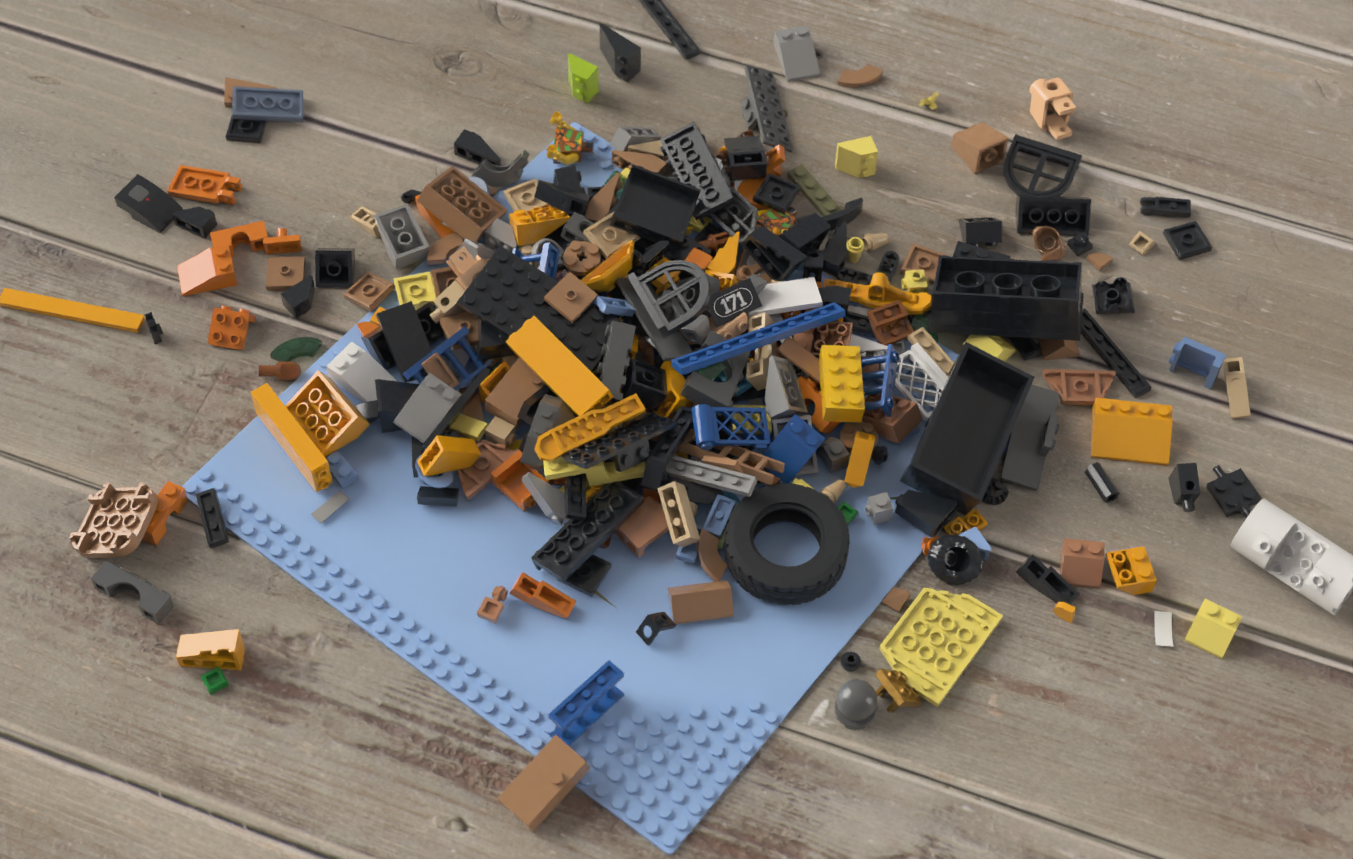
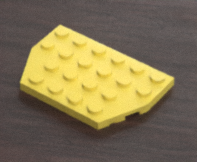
M923 588L881 643L879 649L893 670L901 671L907 676L908 680L905 684L909 687H914L919 692L920 697L938 707L998 626L1003 615L969 594L962 593V595L950 594L948 593L949 591Z

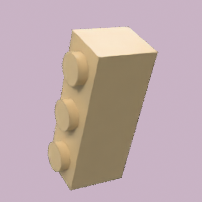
M674 481L657 488L673 544L686 547L701 541L685 485Z

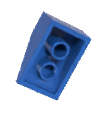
M795 414L762 454L785 463L783 473L766 467L765 469L774 476L780 477L781 482L790 483L826 438Z

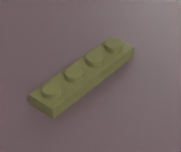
M803 165L788 171L787 176L794 184L801 186L800 191L822 217L842 210Z

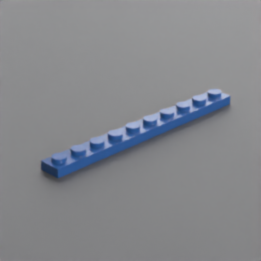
M834 302L672 360V367L681 375L689 374L697 369L739 356L750 350H756L764 345H769L778 340L789 338L792 335L803 333L806 330L820 327L823 324L834 322L845 317V310Z

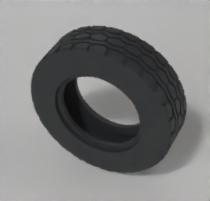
M789 483L761 487L753 491L750 497L745 496L742 501H739L730 514L725 533L726 564L729 571L732 572V577L746 592H749L758 599L772 604L776 603L777 605L807 603L826 594L827 591H830L836 585V581H839L843 570H845L849 551L848 525L841 510H838L837 505L815 489ZM793 522L811 531L816 537L820 549L806 563L797 566H780L766 560L758 552L754 539L763 528L770 524Z

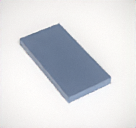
M233 86L232 119L303 123V90Z

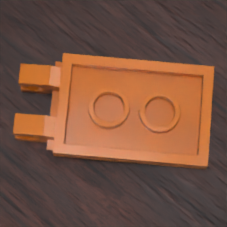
M180 165L167 193L172 197L215 204L222 201L225 204L234 205L236 197H233V191L241 192L243 185L239 184L240 178L232 177L227 172Z

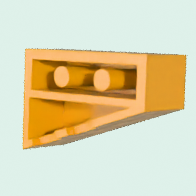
M239 629L181 635L176 658L180 667L209 669L220 667V669L241 670L245 646Z

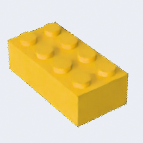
M822 345L819 355L823 421L861 423L865 411L860 346Z

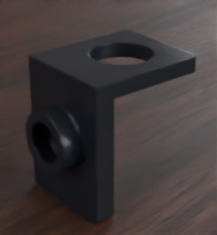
M665 612L648 614L636 630V633L649 646L660 631L674 629L676 624ZM645 626L651 628L652 634L649 638L644 634Z

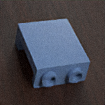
M1183 337L1181 343L1177 342L1172 351L1174 353L1169 360L1171 364L1169 371L1173 372L1178 365L1207 378L1204 387L1211 390L1219 375L1226 354Z

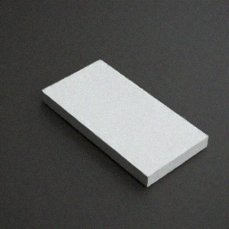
M815 278L767 284L758 295L762 306L747 314L749 318L764 312L771 315L822 307V299Z

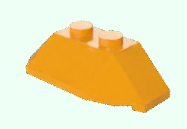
M633 240L624 244L581 279V281L597 294L604 291L606 293L610 292L616 287L614 285L616 279L627 278L628 272L632 269Z

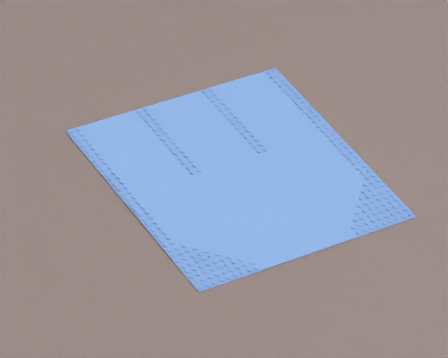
M573 122L570 126L584 133V142H594L593 153L583 152L581 162L568 165H575L576 170L580 171L582 178L580 186L581 188L584 187L585 193L588 194V188L606 185L616 173H621L623 169L612 164V151L615 148L608 141L580 124ZM546 147L522 169L524 171L517 181L504 186L492 197L508 210L500 220L510 225L509 213H514L504 197V190L534 178L537 181L542 180L553 184L554 169L568 166L562 163L553 164V158H547L546 154L548 151H546ZM622 186L621 191H618V192H617V195H618L619 197L621 196V193H622V191H623V188H624L623 186ZM707 215V217L713 220L712 224L727 232L715 219ZM692 230L690 235L685 236L693 240L699 233ZM485 236L479 241V243L485 244ZM740 243L738 250L737 267L744 250V247ZM426 259L409 275L429 271L431 273V270L450 266L447 263L428 265ZM804 261L784 281L803 279ZM810 272V273H809V278H811V277H814V278H815L816 274L813 273V272ZM822 272V279H821L822 287H823L825 278L833 279V278H831L830 276L826 275V274L823 273V272ZM396 289L358 323L370 322L371 317L379 307L387 310L399 306ZM605 291L601 293L603 297H607ZM849 302V306L871 308L857 302ZM357 324L278 396L284 405L296 395L318 370L328 376L326 366L351 342L368 352L361 339L363 336L357 328ZM855 332L851 333L878 343L875 337ZM445 336L430 344L432 351L446 341ZM908 339L904 341L906 352L909 351L912 346ZM937 342L954 362L958 354ZM653 348V355L655 360L657 356L661 355L656 349ZM638 351V353L636 354V356H642V357H643V354H641V353ZM469 357L464 368L471 375L478 367ZM909 357L905 359L907 362L913 365V362L909 359ZM500 362L490 366V371H494L500 365ZM396 365L387 370L398 382H403ZM914 372V376L925 378L922 372ZM715 376L712 379L713 381L720 382ZM462 377L456 378L459 383L464 380ZM472 379L469 380L466 384H464V385H463L462 387H460V388H464V387L470 386V384H471L474 380H472ZM876 379L863 381V388L880 386L876 383ZM903 379L901 381L903 385L910 386V380ZM417 380L412 381V382H409V383L420 384ZM913 381L912 387L923 389L924 383ZM926 384V390L936 391L933 385ZM338 386L354 406L364 403ZM896 387L894 389V396L906 399ZM911 392L914 398H922V394ZM924 395V400L935 402V396ZM761 397L763 405L766 406L765 397ZM747 400L733 402L731 407H733V405L749 404ZM814 401L807 407L808 413L802 416H812L814 414ZM481 402L484 421L489 425L495 416L487 412L485 404ZM923 405V409L927 413L934 409V407ZM258 416L182 486L185 488L188 500L198 508L196 494L215 488L226 529L534 757L552 739L550 734L558 728L549 719L548 714L610 660L624 672V677L615 685L624 693V697L569 746L590 766V770L580 779L575 787L667 855H672L879 606L892 587L898 583L923 552L921 548L923 538L926 536L931 538L896 514V499H890V497H898L900 494L904 495L908 489L920 492L900 482V479L909 465L925 430L924 426L927 421L922 417L923 421L899 444L886 440L878 434L877 446L887 447L889 455L887 460L880 465L875 464L870 458L863 487H850L845 482L846 489L835 504L838 507L844 501L859 511V513L848 525L850 543L845 570H843L839 581H836V585L830 591H827L820 598L807 603L804 602L798 605L772 604L746 592L732 577V572L729 571L727 566L720 581L727 580L731 586L734 617L676 624L674 629L660 631L651 645L647 646L638 636L636 630L648 614L665 612L673 621L668 595L669 587L715 582L702 568L699 554L695 564L676 559L679 546L673 544L670 532L667 531L645 547V554L637 558L613 533L609 547L606 549L598 548L593 553L612 563L611 569L597 589L611 604L595 593L590 597L557 581L556 577L544 569L538 570L535 568L531 557L548 542L549 538L562 528V525L554 524L537 503L532 508L523 511L497 489L492 482L468 501L457 472L454 470L451 471L454 476L453 482L444 488H459L457 507L418 504L417 494L420 486H431L423 484L419 477L414 478L412 469V435L405 430L382 433L380 418L370 423L357 439L338 449L359 477V480L343 489L332 476L333 483L327 488L315 492ZM523 421L519 428L515 430L517 435L515 441L523 439V436L529 432L531 425ZM840 422L830 434L820 432L813 423L812 428L824 438L832 436L839 439L841 430L848 422ZM732 423L727 427L731 432ZM771 431V435H770V442H771V443L773 442L772 431ZM738 435L744 440H746L747 438L746 435ZM754 435L758 440H764L763 435ZM486 436L481 437L479 441L475 440L476 444L479 443L482 439L486 440ZM1009 436V438H1008V441H1007V443H1006V445H1005V448H1004V450H1003V452H1002L1001 457H1002V456L1005 454V452L1007 451L1010 436ZM753 446L754 449L752 451L762 455L766 449H755V446ZM816 451L819 473L797 475L789 484H792L795 478H802L817 492H821L823 488L839 479L844 481L847 468L830 474ZM544 466L541 468L533 467L545 477ZM760 482L755 485L753 491L768 485ZM565 483L560 485L553 484L552 486L560 489ZM643 488L638 492V494H640L641 496L643 494ZM339 490L349 497L347 502L322 523L311 515ZM887 492L894 508L892 520L873 525L865 511L868 497ZM736 494L740 501H742V499L745 497L743 495ZM693 502L698 506V513L694 517L695 523L704 526L713 505ZM793 522L770 524L763 528L754 539L758 552L766 560L780 566H797L806 563L820 549L813 533L804 526ZM724 543L722 550L718 549V553L722 560L726 563L727 561L725 560ZM524 572L538 582L543 580L574 599L576 603L568 618H562L545 612L511 595L509 592L519 575ZM496 586H503L505 590H508V595L504 602L500 601L504 603L505 607L496 624L478 617L477 611L485 596L492 598L494 588ZM645 626L644 634L648 638L651 636L652 631L649 626Z

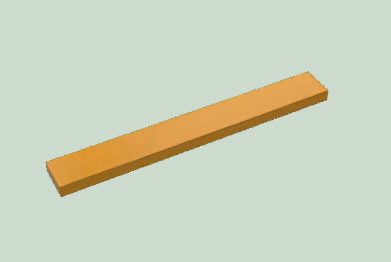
M4 288L0 295V306L135 333H139L145 320L143 314Z

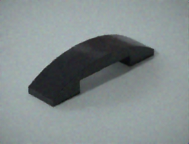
M859 198L847 202L844 210L823 216L822 218L831 225L829 231L835 230L837 226L840 227L844 221H846V224L853 221L862 212L863 199ZM804 217L797 219V223H800Z

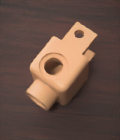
M1061 78L1036 80L1030 87V93L1032 94L1031 115L1041 130H1049L1055 140L1072 136V131L1067 125L1070 115L1076 111V106L1073 104L1072 91ZM1047 110H1050L1054 113L1052 115H1046Z
M465 246L452 254L449 260L446 261L458 276L454 281H457L465 291L487 264L478 255L475 260Z

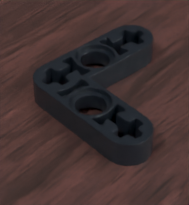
M894 251L884 253L876 272H889L890 275L887 277L890 284L898 267L899 255ZM890 259H893V260L891 261V264L888 265V261H889ZM844 267L838 270L837 280L859 284L858 280L864 279L867 281L864 285H870L873 275Z

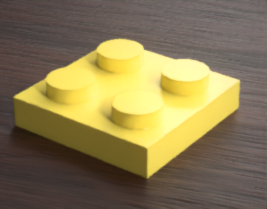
M430 271L394 278L399 305L412 301L413 306L422 301H431L432 305H435L436 295Z

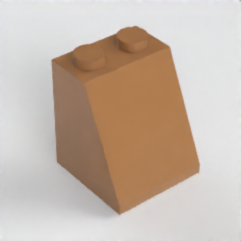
M981 122L955 133L951 147L971 171L976 174L1004 161L1008 137Z

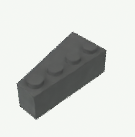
M612 321L611 325L606 327L605 336H608L607 343H603L601 355H604L603 362H599L597 373L600 374L599 380L614 396L610 400L613 402H619L623 398V393H620V390L625 386L626 375H624V371H627L630 356H628V352H631L636 328L634 325Z

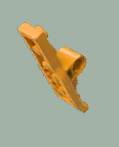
M883 273L873 274L870 285L828 278L824 280L823 287L834 285L851 288L850 301L857 302L865 307L878 308L900 300L909 315L923 314L931 309L932 296L927 292L913 293L902 291L890 285L888 277Z
M635 393L604 409L591 410L545 432L538 437L534 450L540 460L552 462L572 449H577L587 442L599 439L611 428L645 413L646 409Z

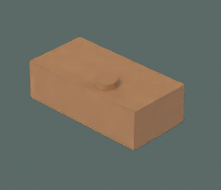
M518 358L485 399V410L493 416L514 425L515 430H517L523 422L522 419L517 417L523 402L546 384Z
M555 735L497 799L533 832L590 770V766L579 754Z

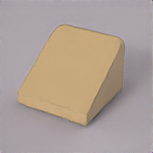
M1139 231L1129 246L1144 255L1156 243L1153 239Z

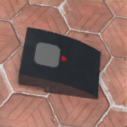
M139 174L114 197L117 207L127 211L134 220L158 233H161L174 220L173 212L183 210L166 192Z

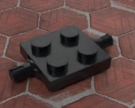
M1220 465L1215 466L1213 471L1218 478L1207 483L1206 488L1226 517L1243 513L1247 518L1251 513L1250 508L1262 500L1261 496L1241 468L1225 474Z

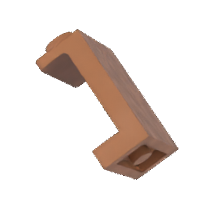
M650 496L644 499L645 502L614 532L637 558L645 554V547L669 531L661 504L656 500L654 501Z

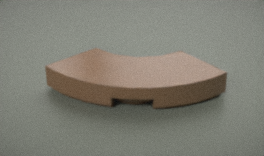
M869 64L856 71L844 70L838 80V85L850 88H857L865 84L869 85L881 77L883 70Z
M453 233L438 240L428 252L427 264H446L447 258L463 243V238L459 234Z
M702 528L699 532L701 541L696 543V550L702 563L701 566L711 579L720 581L728 565L718 553L717 545L719 538Z

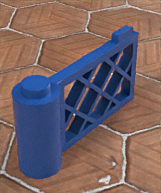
M700 404L691 409L696 445L702 450L712 449L714 445L755 446V449H767V446L771 444L765 408L711 407L708 404ZM716 413H721L727 418L723 424L716 418ZM734 413H739L745 420L740 424L732 416ZM752 414H760L761 422L759 424L750 417ZM728 420L737 427L734 432H731L725 426ZM746 421L755 427L752 433L742 426ZM721 429L730 436L727 440L719 439V431ZM741 430L747 436L746 440L739 439L735 433ZM756 430L761 432L764 440H758L753 435Z

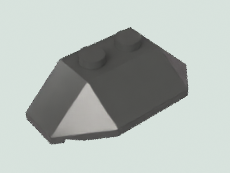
M728 187L735 201L709 215L732 236L737 231L740 232L739 243L742 244L746 237L756 229L758 210L735 188Z
M545 394L540 401L526 439L520 463L536 468L543 467V460L539 459L534 450L538 437L576 418L571 409L560 398Z

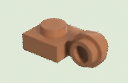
M496 586L492 592V598L485 596L477 611V616L496 624L505 607L504 603L500 601L504 602L506 600L508 590H505L503 586Z

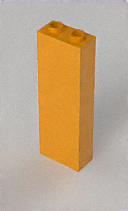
M535 316L526 320L523 326L517 332L512 333L506 341L511 350L577 416L591 410L601 409L614 397L610 390Z
M268 383L251 391L257 416L315 492L325 489L333 483L327 459Z

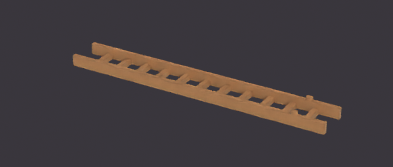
M609 401L602 408H606L616 402ZM648 412L634 417L632 421L644 418ZM630 421L624 422L622 427L629 425ZM694 429L689 431L678 448V451L703 459L704 456L730 459L726 457L728 453L739 457L738 462L744 474L755 476L757 480L769 485L773 484L774 475L761 469L766 467L783 473L785 466L783 462L740 446L714 445L713 448L721 450L719 454L702 450L690 444L693 440L696 441ZM661 433V434H659V435H657V436H655V437H653V438H651V439H649V440H652V441H654V442H658V440L660 439V437L662 436L663 433ZM747 460L756 464L755 467H751L743 463Z

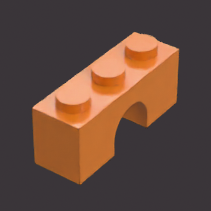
M264 221L210 232L213 247L229 244L232 257L235 256V246L240 243L249 244L253 252L265 250L263 238H268Z
M800 376L798 383L806 408L813 401L815 403V412L811 416L812 423L820 432L830 434L840 422L823 421L821 390L817 387L818 383L811 377Z
M167 481L157 495V508L142 539L155 546L167 531L166 521L171 513L179 515L189 501L185 488L170 481Z

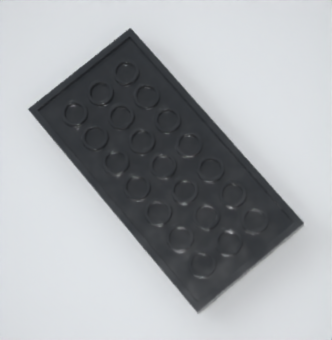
M502 246L498 248L457 301L459 307L508 338L512 333L517 332L526 320L535 316L591 372L595 370L604 355H601L603 343H607L608 336H605L607 325H611L612 321L624 323L611 314L602 313L599 310L600 308L594 303L571 323L544 300V296L559 282Z

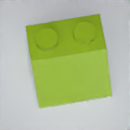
M569 53L568 76L573 97L588 103L599 91L598 66Z

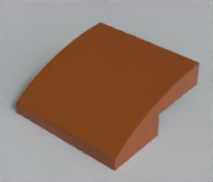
M900 300L867 311L870 325L880 344L886 346L889 344L894 345L899 340H907L908 335L915 332L907 319L909 314Z

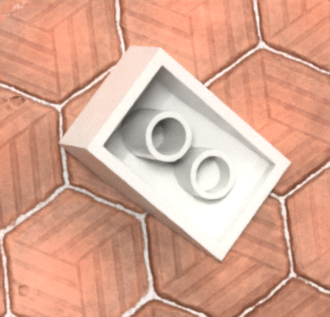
M353 342L346 346L326 366L328 377L364 403L377 400L376 379L397 381L367 351Z

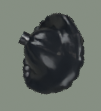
M959 535L942 536L931 544L927 556L929 560L928 565L935 576L941 581L946 582V584L963 585L977 578L983 570L984 560L982 554L978 550L977 545L967 537Z

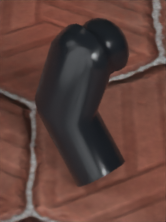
M411 189L401 195V200L409 204L416 201L415 196L420 195L422 192Z

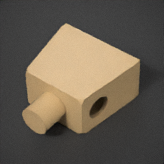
M454 281L434 300L437 309L429 316L436 324L440 321V318L467 312L457 305V301L465 292L457 281Z

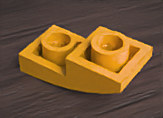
M975 508L964 517H957L943 528L948 535H959L973 527H977L980 531L988 526V522Z

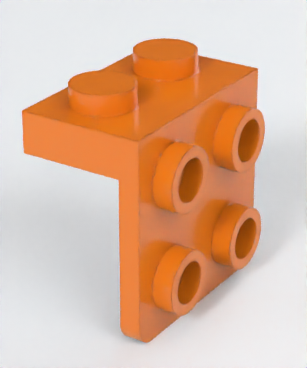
M221 306V309L213 308L208 344L243 350L245 348L249 322L255 323L256 315L250 314V310L239 309V312L232 311L233 307Z

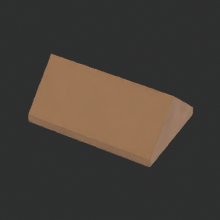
M1037 338L1043 360L1080 357L1077 342L1074 340Z
M727 580L668 588L672 618L675 624L734 617L732 591Z

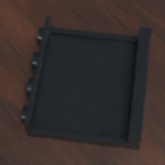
M632 164L610 226L655 243L669 241L668 248L679 251L701 190L692 185L679 182L676 179L663 176L658 172Z

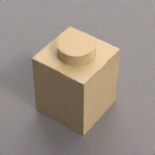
M496 416L485 429L487 441L506 445V448L512 445L517 437L515 426Z

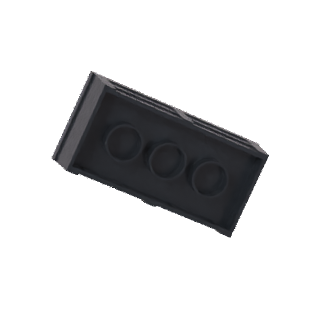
M939 255L932 292L928 332L1080 341L1084 293H1082V262L1070 263Z
M966 342L949 371V377L934 410L927 419L924 426L925 430L909 465L902 474L900 482L922 493L956 500L958 502L957 511L964 515L968 514L984 497L1035 377Z

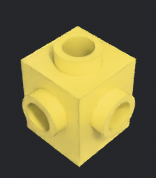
M924 270L905 271V277L901 280L902 289L913 293L927 292L929 279L925 277Z

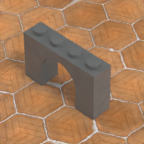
M710 330L699 350L728 339ZM750 351L716 363L723 370L726 382H714L692 371L685 381L680 395L698 405L708 404L711 407H731L733 404L731 398L735 397L739 389L737 383L740 384L744 377L742 371L746 370L747 363L750 362L748 359Z

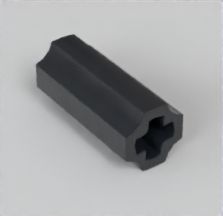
M1099 462L1089 465L1085 473L1103 501L1108 503L1118 498L1120 493Z

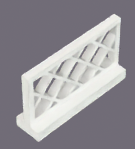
M916 343L911 346L909 351L899 355L900 362L897 363L899 372H896L895 386L907 400L917 403L921 416L927 421L932 411L927 413L923 409V405L935 407L948 377L924 349ZM909 357L913 365L905 364L903 360ZM885 363L881 364V370H885ZM901 369L912 370V375L902 374ZM914 372H922L925 378L914 376ZM900 378L910 380V386L903 385L900 382ZM913 381L924 383L923 389L912 387ZM926 384L933 385L936 391L926 390ZM911 392L922 394V398H914ZM924 395L935 396V402L924 400Z

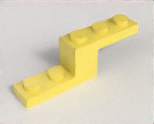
M562 456L552 462L543 460L546 480L586 473L589 486L643 477L646 465L645 460L623 472H619L615 469L614 461H603L585 469L564 461Z

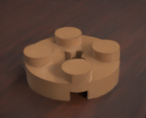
M572 241L563 255L564 265L568 268L569 272L576 276H586L601 263L598 246L586 241ZM584 256V257L587 258V259H583V261H579V258H578V257Z
M848 422L844 425L839 439L849 455H851L856 431L875 435L873 450L877 446L878 434L872 423Z

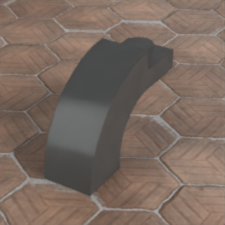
M524 149L514 161L505 166L494 165L485 159L474 170L471 177L481 178L488 186L493 187L512 184L521 177L524 171L522 169L529 163L528 157L530 154Z

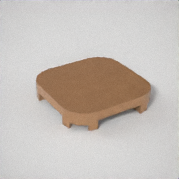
M141 482L138 487L114 488L110 483L103 484L104 489L100 490L96 495L90 494L87 498L91 506L79 531L71 532L69 539L72 541L73 548L82 557L119 558L132 553L142 541L158 505V496L145 483Z

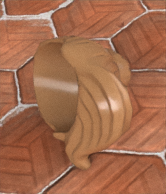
M1039 226L1033 230V243L1042 255L1041 261L1060 260L1065 256L1066 244L1056 229L1048 226Z

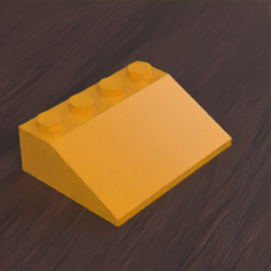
M319 370L285 405L324 457L357 439L370 425L336 383Z
M1095 398L1092 408L1091 458L1168 466L1173 422L1172 405Z

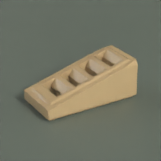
M361 206L350 216L352 221L376 238L381 236L374 219V215L377 213Z

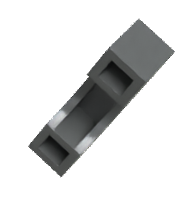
M105 561L90 578L94 588L109 597L122 592H132L140 596L139 608L142 615L158 625L174 607L169 593L164 590H157L148 581H141L132 572H125L116 563L111 564Z

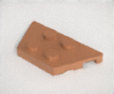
M1043 369L1042 376L1051 389L1059 393L1058 399L1062 405L1093 406L1095 398L1105 397L1116 374V371Z
M483 439L477 443L481 452L478 459L471 467L456 470L466 499L469 501L492 482L491 472L519 449H516V451L506 448V445L494 444Z

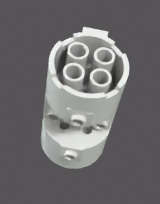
M1265 498L1248 515L1230 545V548L1277 577L1332 615H1335L1340 610L1342 604L1353 592V555Z

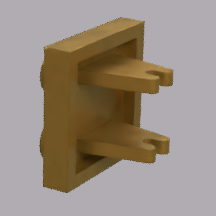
M880 669L875 674L882 683L875 691L877 697H882L888 692L894 699L886 708L888 713H894L900 707L918 708L923 703L919 698V692L914 687H909L905 684L908 678L903 672Z

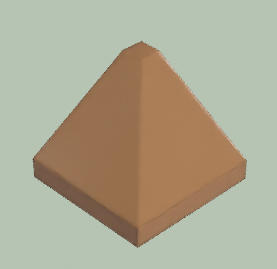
M892 587L882 603L899 613L909 600L910 592Z

